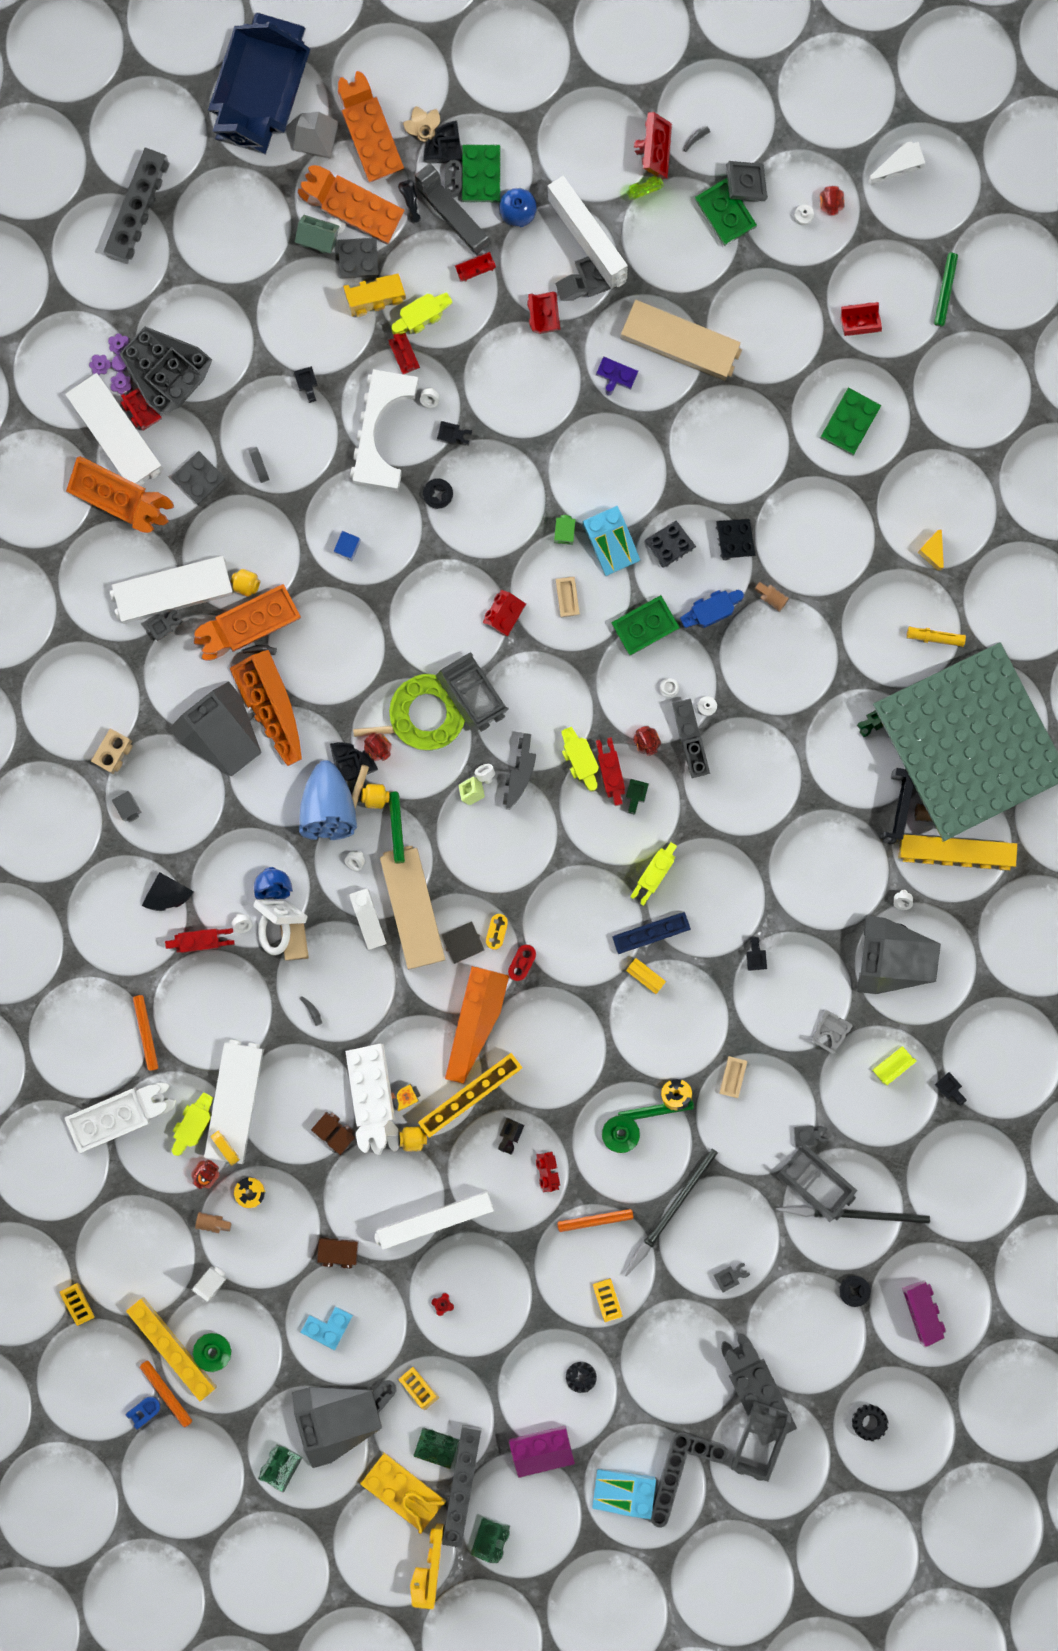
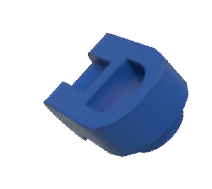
M149 1396L125 1415L128 1419L131 1418L134 1422V1427L139 1429L160 1411V1401L156 1397ZM139 1410L144 1414L142 1419L137 1415Z

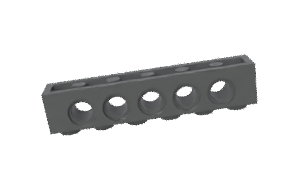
M146 147L144 148L105 246L104 253L106 257L125 264L128 263L129 259L132 260L135 253L133 248L135 243L140 241L142 235L140 231L142 225H146L148 221V210L155 203L156 197L154 195L156 190L161 188L163 181L161 177L163 172L166 173L169 167L165 154ZM149 169H156V172L153 175L147 174V171ZM149 186L147 192H140L141 187ZM136 203L142 204L139 210L133 209ZM130 220H134L135 225L133 227H127V222ZM122 238L129 239L126 244H119Z
M462 1425L442 1545L462 1547L482 1429L480 1427Z

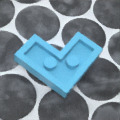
M337 1306L327 1323L309 1315L301 1333L336 1350L353 1315Z

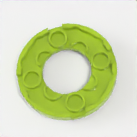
M434 674L417 675L402 683L395 691L390 703L389 715L394 732L405 744L418 750L433 751L449 745L458 737L465 723V719ZM424 694L435 695L445 704L447 710L446 719L438 729L422 731L411 722L409 707L418 696Z

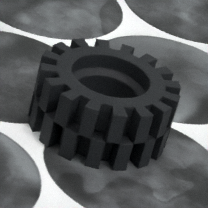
M872 1404L859 1407L858 1411L853 1414L854 1418H852V1426L856 1434L866 1441L881 1439L880 1437L886 1434L885 1431L888 1430L887 1425L889 1423L886 1414L878 1406ZM872 1415L877 1418L878 1424L875 1429L867 1430L863 1427V1420L866 1416Z

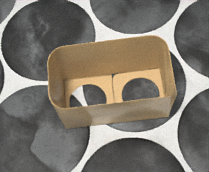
M304 923L289 924L290 941L284 950L285 960L309 959ZM280 925L281 936H283L282 925Z

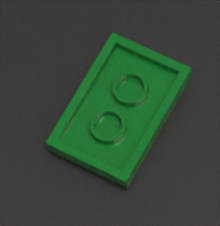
M463 145L462 202H500V145Z
M728 178L695 197L697 204L724 246L757 227L756 222L742 200L730 199Z
M848 387L820 438L854 456L882 405Z
M662 595L611 622L629 656L680 629Z

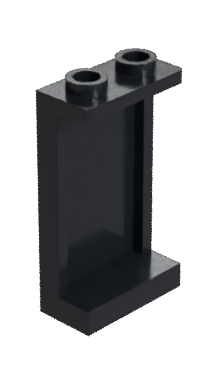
M902 768L894 769L891 774V779L901 780L902 783L892 833L883 832L880 834V839H884V843L895 844L903 840L912 795L913 782L907 770Z

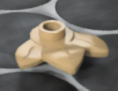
M415 106L411 116L412 120L404 121V128L408 134L417 136L422 142H427L428 139L432 140L435 136V129L440 124L439 112L437 109H433L427 114L423 109ZM427 130L429 134L424 136L422 132Z

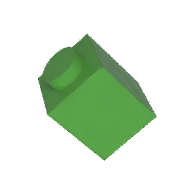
M561 515L560 518L556 517L554 543L573 545L575 519H572V516Z

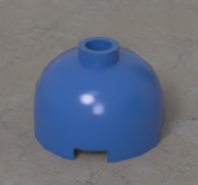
M513 188L507 191L502 196L499 204L500 215L503 221L510 226L524 227L530 224L535 218L537 211L533 195L528 190L522 188Z
M274 867L266 868L254 881V895L257 900H265L264 898L286 899L290 896V891L293 892L289 876L284 871Z

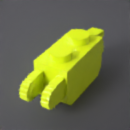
M446 292L434 297L432 294L427 293L402 308L400 312L401 318L391 326L392 334L400 333L401 335L408 331L410 335L414 332L417 334L425 329L424 326L427 324L438 322L443 315L442 312L453 304L449 294Z
M568 727L561 731L565 744L562 754L566 762L570 761L572 765L570 771L573 778H578L579 782L583 780L589 791H595L597 789V782L594 775L597 774L599 766L587 740L582 737L579 738L573 728Z
M670 842L666 850L661 848L656 853L630 897L632 899L636 898L642 887L648 891L640 903L643 906L645 905L650 895L655 892L674 863L676 857L672 853L677 845Z
M203 1092L195 1103H192L191 1106L187 1105L182 1115L185 1117L181 1123L177 1122L173 1129L175 1133L173 1138L176 1139L172 1147V1154L174 1156L182 1155L187 1146L197 1145L211 1121L212 1114L209 1110L214 1099L211 1095Z

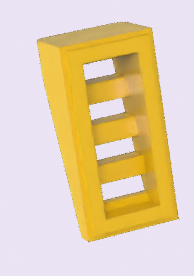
M611 1278L592 1284L604 1322L623 1317ZM608 1285H609V1287H610V1289H608V1290H605V1291H602V1292H599V1291H598L599 1288H602V1287H605V1286H608ZM612 1293V1297L601 1300L600 1296ZM611 1301H614L615 1303L607 1307L603 1306V1304ZM615 1308L617 1309V1312L611 1313L608 1315H606L605 1313L606 1311Z
M79 1283L59 1292L77 1326L95 1318ZM76 1291V1295L68 1297L67 1294ZM80 1298L81 1301L73 1305L71 1304V1301ZM83 1304L85 1308L75 1312L74 1308ZM87 1311L88 1315L80 1319L77 1315Z
M414 1367L398 1379L422 1410H426L440 1398ZM415 1375L416 1378L408 1384L406 1381ZM419 1381L421 1384L413 1390L412 1387ZM425 1388L426 1390L418 1396L417 1393ZM428 1394H430L431 1397H429L425 1402H423L422 1399L425 1398Z

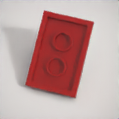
M649 112L645 123L646 138L635 141L634 148H639L635 150V153L637 155L644 154L642 159L643 169L660 179H668L672 123L655 112Z

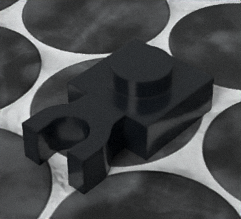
M441 421L437 441L456 445V440H458L462 444L469 446L470 441L464 440L463 436L466 434L472 435V430L465 429L461 431L459 430L460 425Z

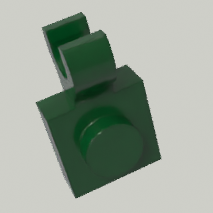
M876 710L866 715L867 720L857 724L863 737H867L873 728L877 731L884 727Z
M630 779L626 798L631 799L628 809L629 814L635 815L638 802L644 803L649 783Z

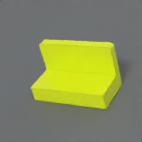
M901 1046L872 1071L884 1085H889L917 1061Z

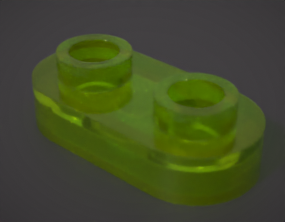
M653 176L648 178L645 183L632 184L627 191L629 200L640 198L664 187L662 178Z

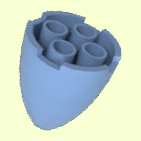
M328 760L321 761L312 771L303 792L299 814V833L303 837L317 840L318 837L330 838V840L350 837L354 834V830L357 829L356 811L351 792L335 764Z

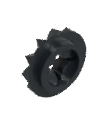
M444 479L430 480L423 489L424 501L429 507L435 509L445 508L451 503L453 489ZM434 487H436V489H438L439 492L445 491L443 492V494H441L442 501H440L438 497H432L435 494Z
M850 1276L843 1280L840 1286V1297L848 1306L860 1307L870 1297V1286L860 1276ZM861 1285L858 1289L861 1297L854 1294L849 1298L852 1291L848 1286L856 1288Z
M576 1362L566 1372L567 1385L572 1391L577 1393L588 1392L594 1387L597 1380L595 1369L586 1362ZM577 1370H579L582 1373V1375L589 1374L587 1377L584 1378L585 1385H583V1383H581L580 1380L573 1381L578 1377Z

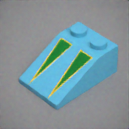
M618 505L583 521V528L605 576L640 561Z
M597 1469L592 1509L651 1519L656 1478L654 1476Z

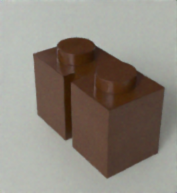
M326 1112L311 1131L323 1141H326L333 1150L341 1155L356 1138L354 1135L355 1131L347 1124L344 1127L339 1122L340 1118L335 1113L331 1112L329 1114Z
M320 1238L317 1262L322 1263L321 1266L333 1267V1264H341V1268H352L353 1265H357L359 1241Z

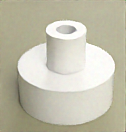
M808 205L799 206L794 214L796 222L800 225L811 223L814 217L813 209Z
M433 388L425 389L421 393L420 403L424 407L434 408L439 403L440 395Z
M703 697L698 703V711L703 716H711L717 709V703L712 697Z
M483 764L475 770V775L478 781L490 784L493 781L492 778L495 775V770L491 764Z
M361 851L349 852L345 858L347 867L354 871L361 870L365 864L363 853Z
M901 890L894 896V906L899 910L910 909L913 906V896L906 890Z
M242 913L236 914L232 921L234 931L237 933L248 932L253 926L251 918Z

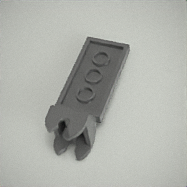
M738 1334L737 1341L739 1347L735 1349L732 1348L731 1344L723 1341L721 1351L732 1373L729 1375V1378L748 1417L754 1401L790 1413L764 1358L760 1360L749 1338L744 1334ZM792 1416L787 1433L797 1429ZM753 1421L752 1425L755 1430L767 1434H775L778 1437L780 1429ZM757 1434L762 1446L773 1441L768 1437Z

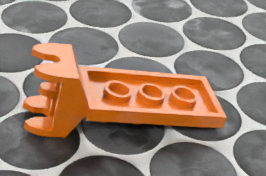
M356 71L355 82L348 84V81L343 77L339 79L338 95L344 107L342 114L370 183L404 170V166L378 98H373L365 75L360 71Z
M312 165L308 167L309 173L305 174L307 181L301 182V188L298 189V195L301 199L313 206H322L320 210L388 245L405 211L404 209L339 175L335 178L329 170L321 166Z
M81 456L76 458L66 492L132 524V528L144 533L152 532L154 528L151 524L165 525L169 522L167 517L160 512V508H174L173 502L159 492H145L146 488Z
M282 584L216 616V620L199 626L194 634V644L204 645L201 657L203 660H214L223 656L230 649L234 652L301 619V616L287 589Z

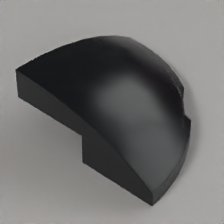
M457 120L451 121L436 130L437 134L432 140L428 139L424 149V162L448 163L451 160L462 162Z
M338 742L330 744L334 764L346 782L358 778L362 765L369 767L367 775L378 770L376 763L366 751L361 752L350 743Z
M159 872L142 906L155 911H166V909L172 907L177 908L189 900L194 891Z

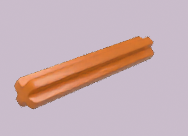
M134 996L133 1002L147 1068L149 1071L158 1069V1062L144 996Z
M632 1209L559 1221L557 1226L559 1232L632 1220L634 1216Z
M148 1360L142 1363L140 1369L184 1428L190 1425L192 1419Z

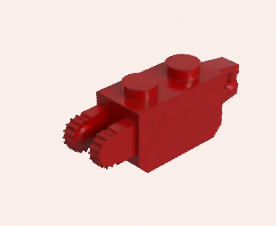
M612 737L607 738V744L610 749L609 753L603 754L602 743L600 740L596 741L597 758L605 793L608 798L613 797L615 806L623 804L621 795L625 794V785L617 751H615Z
M216 928L178 933V935H174L175 940L165 941L166 949L176 948V952L189 953L235 945L234 940L220 942L219 939L221 934L233 933V928L221 930Z

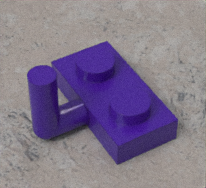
M603 356L596 375L609 380L605 393L610 396L616 384L631 390L638 371Z

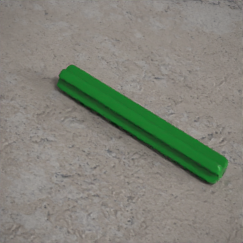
M949 253L947 256L934 321L936 326L943 327L945 324L958 260V254Z
M394 791L389 793L394 862L400 864L405 862L400 798L399 793Z
M691 1100L690 1104L682 1110H671L664 1104L621 1111L618 1112V1115H625L636 1120L694 1109L693 1100Z

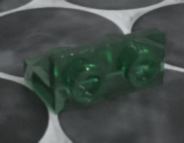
M482 1517L470 1555L488 1563H498L503 1557V1548L510 1536V1525L501 1524Z

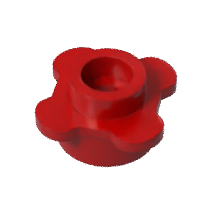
M443 1293L439 1298L432 1299L431 1303L435 1306L436 1314L439 1316H443L445 1312L454 1309V1304L450 1302L447 1293Z

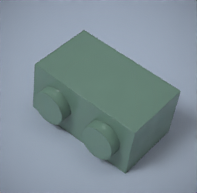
M303 214L298 223L295 243L303 247L318 249L322 253H331L336 245L339 225Z

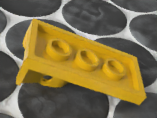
M385 1452L360 1483L417 1528L420 1534L423 1533L426 1526L446 1502L443 1497Z
M436 1523L435 1528H431L430 1543H433V1548H429L427 1563H431V1569L416 1567L414 1570L410 1589L412 1606L415 1608L434 1610L444 1524Z

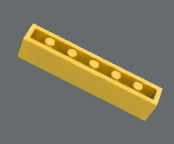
M904 834L903 840L899 842L898 858L903 859L905 863H915V860H922V864L933 865L934 861L941 862L943 866H953V863H961L960 867L972 868L973 864L980 865V869H991V866H998L999 870L1010 871V868L1016 867L1017 843L950 838L943 842L941 837Z
M510 1053L418 1122L430 1138L523 1067L514 1055Z
M144 1297L126 1310L128 1315L199 1402L217 1388L206 1372L197 1366L193 1356Z

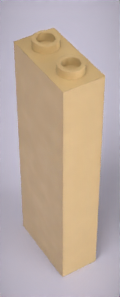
M636 299L620 339L726 381L727 376H732L735 366L732 365L734 359L738 360L742 349L739 348L741 342Z
M413 846L404 847V863L396 864L394 862L393 850L384 852L383 856L380 857L408 970L446 960L417 848L413 849Z

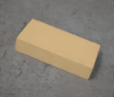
M575 577L556 579L560 617L580 615Z
M728 1056L719 1094L734 1098L739 1097L747 1065L746 1060Z

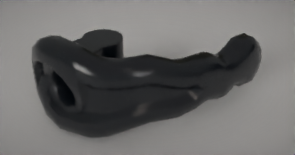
M412 179L400 182L398 189L405 198V203L411 215L410 219L412 222L417 223L421 217L417 213L415 182Z

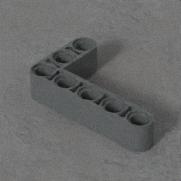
M428 163L415 175V184L419 193L476 255L491 243V240L441 185L440 174L432 164Z
M680 1431L673 1435L653 1503L651 1521L654 1526L661 1528L668 1523L687 1454L721 1463L728 1456L727 1449L722 1443ZM678 1437L686 1438L684 1446L676 1445ZM698 1442L705 1444V1448L701 1452H697L694 1449L695 1444ZM716 1448H722L724 1450V1453L721 1457H715L713 1455V1451ZM673 1456L681 1458V1462L678 1465L670 1463V1459ZM674 1475L676 1477L675 1482L667 1484L665 1482L666 1476ZM662 1494L670 1496V1500L667 1503H662L659 1500ZM663 1513L665 1515L664 1520L661 1522L655 1521V1514Z

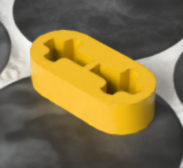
M503 914L494 915L490 921L486 944L492 950L499 949L504 941L508 920ZM502 917V921L505 924L500 926L499 931H496L494 920ZM495 933H498L497 940L500 941V944H496L493 947L489 939L493 938Z
M219 1130L211 1135L216 1146L232 1166L240 1161L234 1149Z

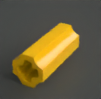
M637 958L626 969V972L655 994L658 993L666 982Z

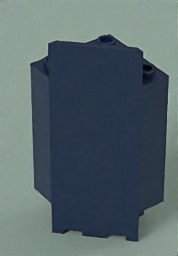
M255 13L251 25L234 26L208 108L209 112L217 115L212 131L217 134L215 140L221 142L230 141L233 145L245 149L251 147L259 153L266 155L272 134L285 132L311 50L302 41L305 27L261 13Z

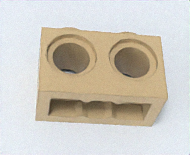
M110 728L91 762L112 774L115 771L118 772L123 765L121 760L124 755L130 753L133 747L131 745L132 740ZM122 739V747L115 749L114 741ZM109 755L112 756L113 763L111 765H105V757Z

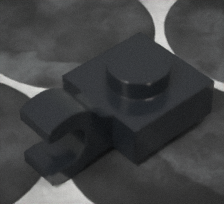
M312 366L294 371L299 391L305 390L309 403L315 402L316 397L313 387L318 385Z
M750 937L752 951H746L747 970L767 969L766 950H760L759 937Z
M950 1072L934 1084L946 1099L952 1096L960 1106L967 1101L958 1091L962 1085Z
M507 1118L500 1133L503 1139L499 1144L498 1150L511 1155L514 1151L513 1142L518 1143L525 1125Z

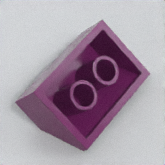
M921 1281L903 1287L902 1290L920 1344L928 1347L944 1339L943 1333L946 1332L943 1321L939 1322L937 1314H940L937 1303L932 1301L931 1296L934 1293L931 1285Z
M566 1425L509 1439L518 1478L575 1464Z

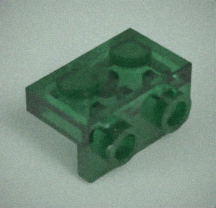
M422 1428L413 1457L450 1469L459 1439L432 1429Z
M277 1444L270 1451L269 1458L266 1464L262 1466L258 1479L267 1482L280 1492H284L303 1457L286 1446Z

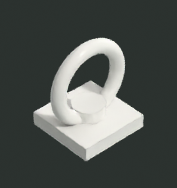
M286 899L255 900L253 906L263 914L258 926V936L262 948L271 955H279L287 948L290 941L289 924L306 923L308 917ZM269 920L274 924L282 925V940L279 946L275 948L268 943L266 937V926Z

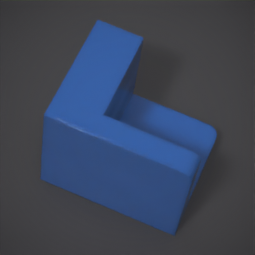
M342 531L334 552L347 557L349 561H353L361 540L357 536Z

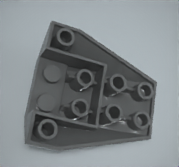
M146 326L120 353L145 401L161 416L179 408L204 381L212 363V359L199 347Z
M229 681L207 694L183 713L169 728L183 746L231 777L262 753L243 700Z
M866 916L864 948L857 992L880 994L936 982L941 943L887 918Z
M308 1387L292 1392L294 1415L305 1454L312 1468L334 1462L382 1429L372 1390Z

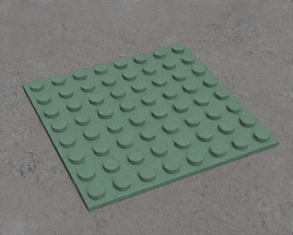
M1001 642L873 703L943 842L1058 784V752Z

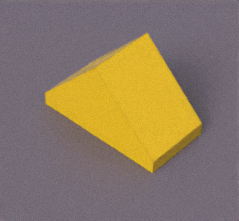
M937 530L918 551V554L937 571L944 568L942 530Z

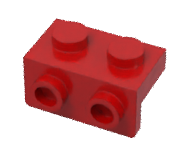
M553 291L539 295L528 294L527 306L531 317L529 325L532 331L543 334L560 330L557 293Z
M878 302L841 307L840 319L844 336L882 332Z
M139 388L126 396L124 394L121 395L123 399L121 404L126 412L130 410L133 414L131 420L136 428L140 426L144 431L162 419L147 404Z
M501 590L495 596L492 607L485 613L483 623L508 637L526 603L510 592Z

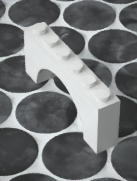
M374 369L372 375L369 374L367 386H370L369 393H365L364 397L366 410L365 412L362 411L360 419L363 427L362 430H358L357 441H360L359 448H355L353 457L356 460V465L351 468L350 478H353L354 484L399 492L402 472L400 469L388 465L380 457L375 447L374 435L379 418L389 406L401 400L416 399L418 377Z

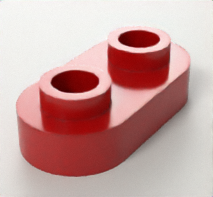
M526 944L518 949L508 969L511 979L521 981L527 976L536 958L534 947ZM524 951L530 952L529 958L523 957ZM516 968H520L522 970V973L520 975H516L514 973V970Z

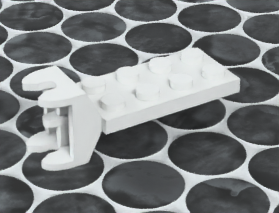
M380 1043L345 1051L356 1125L359 1127L356 1132L358 1147L362 1152L367 1153L371 1145L373 1152L381 1155L388 1141L390 1149L396 1152L400 1145L399 1129L392 1122L395 1120L384 1044Z
M160 1082L138 1090L133 1088L65 1117L78 1152L82 1153L150 1124L149 1119L172 1110L176 1105V1100L167 1099L163 1101L164 1096L162 1095V1093L167 1092L170 1085Z

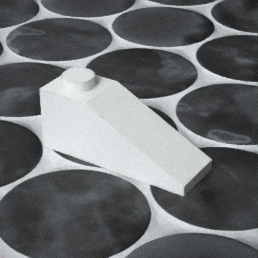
M910 141L904 143L870 176L868 180L869 185L923 169L925 160L919 142L913 143Z
M369 889L349 894L368 950L385 945L386 941Z
M217 1266L215 1268L210 1267L193 1287L192 1291L208 1302L226 1281L225 1272Z

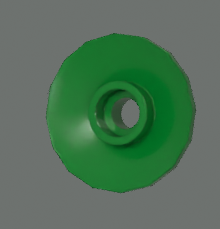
M617 1115L610 1118L602 1129V1140L605 1146L616 1153H626L633 1150L640 1139V1129L637 1123L631 1117L625 1115ZM623 1130L625 1133L620 1136L617 1134V1131Z
M209 1333L203 1335L196 1341L193 1347L195 1363L199 1368L207 1372L220 1371L227 1366L231 1359L230 1343L220 1334ZM210 1349L216 1350V1354L214 1356H210L208 1354V1351Z

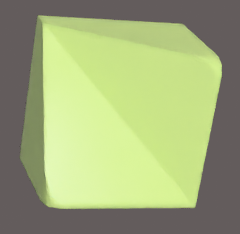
M475 777L458 785L461 800L468 805H472L485 797L482 782L478 781Z

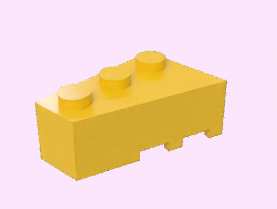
M399 273L376 278V281L367 284L366 281L359 282L360 286L350 288L349 285L343 286L352 316L361 317L366 315L368 311H380L387 305H399L406 299Z

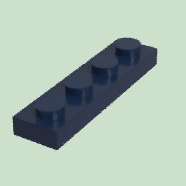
M682 912L614 935L612 938L619 955L691 930L686 913Z

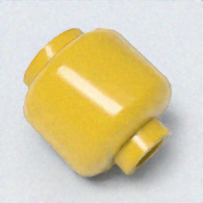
M246 569L233 573L230 581L235 592L247 597L256 594L260 586L258 575Z
M367 784L365 788H362L361 803H364L366 808L382 809L385 803H389V791H386L383 784Z
M404 1127L402 1132H399V1147H402L406 1152L421 1151L423 1145L427 1144V1134L423 1133L421 1127Z

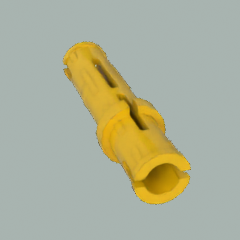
M909 626L907 630V639L961 647L965 645L966 635L934 631L927 627L922 629Z

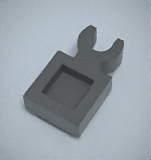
M176 610L171 611L166 619L162 614L146 624L156 641L172 633V625L177 626L183 622L182 619L173 620V616L177 614Z
M814 1126L794 1127L795 1146H803L804 1144L806 1146L815 1145V1139L821 1142L828 1141V1138H821L820 1133L827 1131V1128L820 1127L817 1131H814Z
M745 1263L738 1264L734 1271L729 1266L714 1274L722 1293L740 1284L738 1278H747L750 1275L749 1272L745 1274L740 1272Z

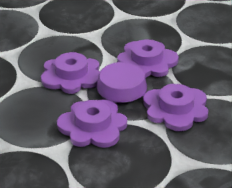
M118 333L115 337L112 336L108 339L109 350L111 352L115 351L117 355L112 359V362L107 360L105 355L99 356L96 354L92 356V362L89 363V367L92 369L93 374L97 373L100 375L102 373L105 375L107 374V369L112 366L119 373L116 374V377L111 378L112 384L110 388L113 392L118 391L119 394H124L125 391H130L132 386L129 383L130 377L122 373L127 367L120 353L128 345L129 338Z

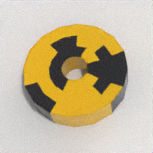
M670 1080L662 1088V1101L671 1110H682L692 1100L691 1087L683 1080ZM675 1093L680 1094L678 1097L674 1096Z
M252 1177L240 1180L234 1188L235 1200L244 1208L257 1207L265 1198L264 1185L260 1180ZM248 1189L253 1191L252 1196H247L246 1191Z

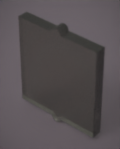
M472 922L441 935L447 947L446 951H449L454 964L485 951L480 941V934H477Z

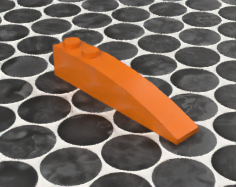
M269 650L253 654L230 667V671L248 708H252L256 714L254 717L257 722L263 724L266 729L264 731L268 738L273 739L275 742L274 747L286 765L290 766L302 760L300 740L291 703Z
M471 967L445 1076L446 1080L464 1084L501 1013L509 975Z

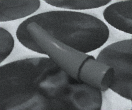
M708 126L698 129L691 136L684 148V152H687L695 142L710 133Z
M259 645L244 649L243 653H260L269 650L271 655H276L277 648L270 647V645Z
M301 996L300 1000L309 1010L315 1026L321 1025L322 1020L319 1011L310 1001Z

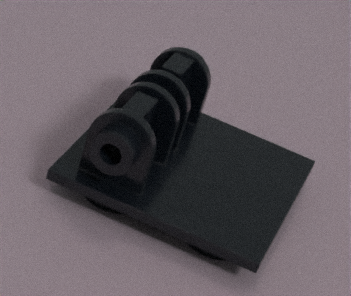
M750 519L716 521L719 537L717 539L720 542L718 545L721 549L720 557H722L723 561L730 560V558L756 556Z
M677 520L644 540L658 558L662 568L665 566L669 567V564L675 560L678 561L679 557L683 558V555L692 552V549L696 547Z

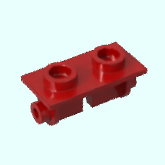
M488 252L455 265L460 282H466L477 275L490 270L493 271L496 265L491 253Z
M406 333L393 335L394 338L388 341L402 374L404 375L420 368Z
M553 1152L536 1154V1167L540 1173L539 1184L543 1192L559 1190L561 1185L558 1172L551 1173L552 1169L557 1168L555 1155H553Z

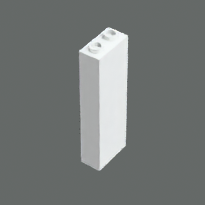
M564 176L549 184L548 201L604 277L611 289L616 286H622L627 279L628 265Z
M97 373L66 393L72 405L123 478L143 487L146 484L145 481L150 478L154 479L161 474V470H163L161 464Z
M223 556L112 585L113 590L110 591L112 601H116L118 607L115 609L117 620L121 619L123 624L234 595Z
M231 1039L229 1043H224L204 1158L227 1161L211 1138V1135L219 1130L240 1158V1161L237 1163L244 1164L264 1049L260 1048V1044L249 1043L248 1046H243L241 1041Z
M486 1191L379 1228L374 1237L377 1246H381L383 1250L493 1212L494 1208L489 1193Z

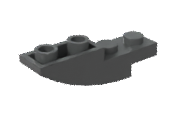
M691 699L672 703L677 729L691 778L710 774Z
M524 733L523 738L519 737L518 749H521V757L517 756L515 768H519V771L511 770V774L506 776L505 785L509 786L508 793H504L503 804L506 805L507 810H510L524 793L535 766L536 754L529 753L531 734Z

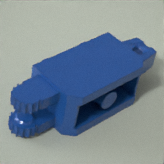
M741 589L727 593L726 590L723 592L718 590L710 594L711 598L705 601L703 598L695 601L691 610L680 617L683 627L689 628L698 625L701 628H706L731 616L734 605L742 601L744 592Z

